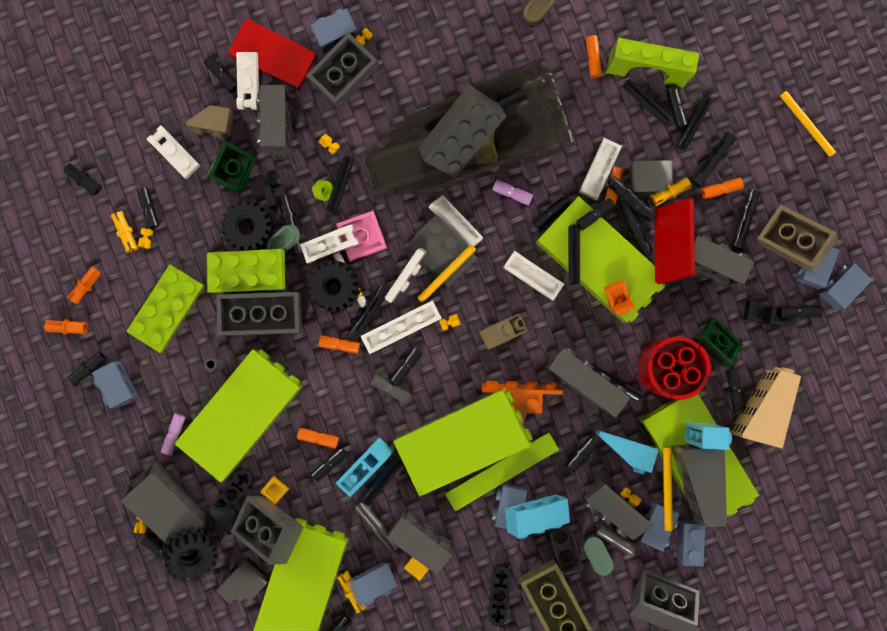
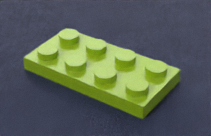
M284 249L207 253V293L285 290Z
M169 264L126 332L159 353H163L205 285Z

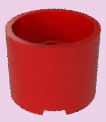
M668 337L654 340L643 349L638 359L637 369L642 384L651 393L661 397L684 400L692 398L702 391L711 374V363L705 349L695 341L686 337ZM675 365H679V368L676 371L672 370V368L675 367Z

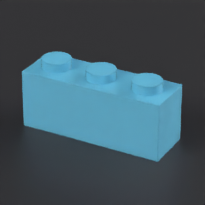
M685 423V443L702 449L729 450L732 434L729 432L728 427L712 423Z
M557 494L505 508L507 532L518 539L527 538L529 534L544 533L545 530L550 528H561L562 525L570 523L568 499Z

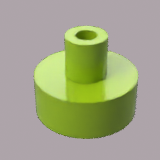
M317 181L312 187L314 197L322 201L330 199L333 190L332 184L329 181Z

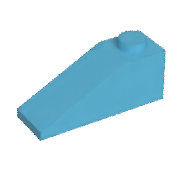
M596 430V435L628 465L634 467V472L644 475L645 471L652 473L659 449Z
M379 437L336 484L351 497L394 451Z

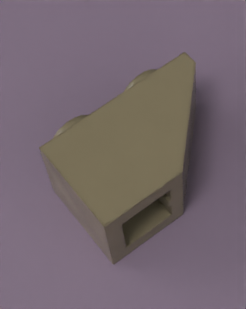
M210 105L186 122V126L194 134L204 135V133H210L211 136L216 138L230 137L234 113L229 108Z
M520 313L480 331V334L489 350L528 330Z

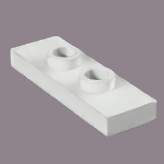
M603 138L578 193L595 201L598 200L621 150V145Z
M443 195L429 206V209L435 215L437 214L467 247L469 245L475 247L483 239L477 230Z
M423 248L416 250L385 296L387 301L391 303L396 299L400 291L405 292L410 284L408 280L411 275L415 276L420 270L421 266L419 263L427 253L426 250Z
M516 251L513 252L503 267L552 301H554L564 286V283Z

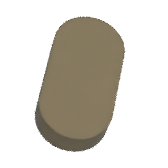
M530 0L523 10L524 21L529 25L538 24L551 9L555 0Z

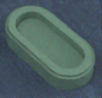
M285 225L268 239L266 243L267 250L284 249L286 253L299 241L300 233L298 228L294 225Z
M597 536L587 537L583 543V549L593 569L601 576L610 574L614 565L603 541Z

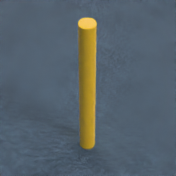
M787 91L780 95L782 100L829 157L835 154L836 151L789 93Z
M469 245L418 296L419 301L424 302L476 251V248L473 245Z
M663 447L664 530L673 531L671 447Z

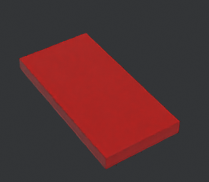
M247 18L228 52L230 56L236 59V52H257L260 71L300 90L306 75L317 57L315 52Z
M688 198L655 209L657 212L655 216V283L657 284L695 275L694 201Z

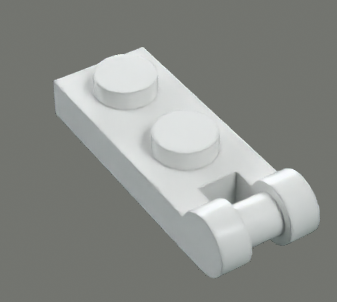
M236 52L238 110H245V108L258 110V53ZM246 94H251V99H246Z
M160 125L157 128L158 131L153 136L150 135L147 140L185 179H188L201 165ZM165 137L167 141L161 145L159 141Z
M353 225L345 226L300 244L306 263H312L359 245L357 238L353 234ZM345 235L347 241L342 242L340 236Z

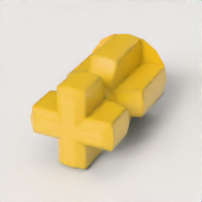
M365 28L362 31V36L357 35L355 39L363 46L366 43L365 39L370 40L373 35Z
M324 134L320 138L319 143L324 148L329 147L328 151L331 154L336 153L340 145L336 142L332 144L333 139Z
M141 228L143 238H139L138 247L150 249L151 240L148 237L153 236V230Z
M457 314L449 316L448 321L445 318L439 321L443 331L448 329V325L452 327L461 325Z
M625 487L620 496L623 499L628 498V503L636 508L642 499L635 494L631 495V490Z
M140 520L135 524L134 532L146 534L147 525Z

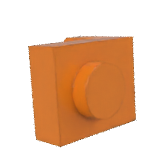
M622 279L603 287L609 307L616 315L626 314L635 308L634 303L630 300L626 284Z

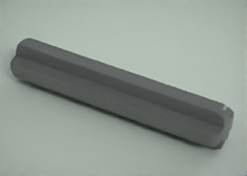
M362 501L355 506V511L390 552H395L399 547L387 539L389 532L367 505Z

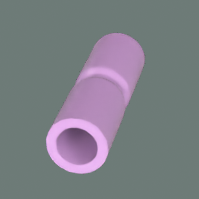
M498 179L492 189L528 206L533 197V194L519 188H514L512 185Z
M174 413L161 453L173 455L176 447L174 443L178 440V436L181 433L186 419L185 416Z

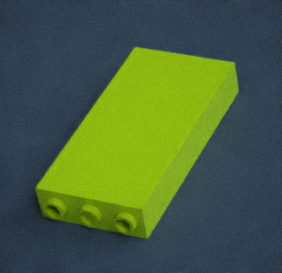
M579 196L536 242L567 272L568 227L570 225H577L576 221L593 210ZM599 218L584 231L580 229V284L622 323L633 322L639 315L637 311L642 306L645 308L653 300L651 296L655 292L659 293L666 284L655 283V266L603 218ZM622 279L626 284L630 300L634 303L635 308L626 314L616 315L609 307L603 287Z
M252 349L174 443L221 483L231 475L302 389V386L299 385L301 381L292 374L290 376L284 372L285 368L278 362L273 363L268 359L270 356L262 349L259 351Z
M503 388L404 434L393 441L419 497L531 446L530 440H533L528 428H524L522 421H524L519 409L515 410L513 406L515 400L510 391L507 392Z
M698 394L689 399H673L639 419L646 428L655 447L659 449L658 452L662 459L663 447L691 445L685 443L686 422L716 424ZM729 446V450H725L727 516L734 515L738 511L737 509L743 505L748 506L752 504L755 498L759 496ZM671 450L672 475L686 497Z
M295 518V521L303 526L302 532L287 564L274 565L253 631H320L349 538L345 537L344 533L339 531H333L332 533L326 531L324 526L316 524L311 526L307 524V521Z

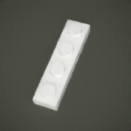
M432 300L362 335L361 338L369 354L442 318Z

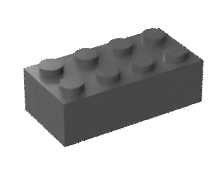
M468 85L420 145L419 150L423 161L456 178L505 119L506 115L500 104Z
M302 293L216 295L217 336L303 333Z
M557 349L544 369L607 415L616 418L630 399L626 395L628 391L618 384H611L609 382L611 379L604 373L593 371L594 366L586 360H578L576 358L577 354L571 349Z

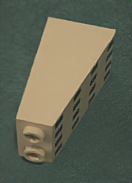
M774 367V370H766L745 404V408L742 409L730 429L731 434L783 449L801 376L794 374V370L783 367Z

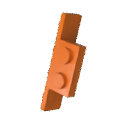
M486 381V383L481 384L482 392L494 393L503 388L507 392L510 391L515 400L513 406L515 410L519 409L521 413L542 414L543 394H563L562 387L554 382L538 385L537 382L518 384L515 381H507L506 384H498L497 381Z

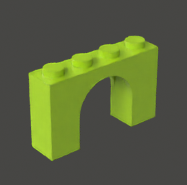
M618 38L609 53L606 73L625 77L632 68L651 67L666 72L664 84L683 88L696 73L699 53Z

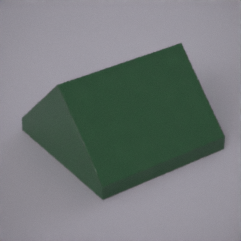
M223 140L206 177L219 185L241 194L257 158Z
M715 317L692 338L705 349L707 354L720 367L732 366L743 345Z

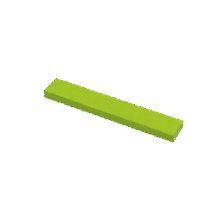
M547 432L532 441L530 447L496 462L449 490L445 495L454 510L457 511L557 452L559 448L550 433Z

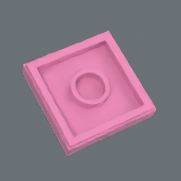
M374 210L336 224L338 229L353 225V234L357 238L359 245L345 249L350 262L387 249ZM342 235V242L347 241L346 236Z

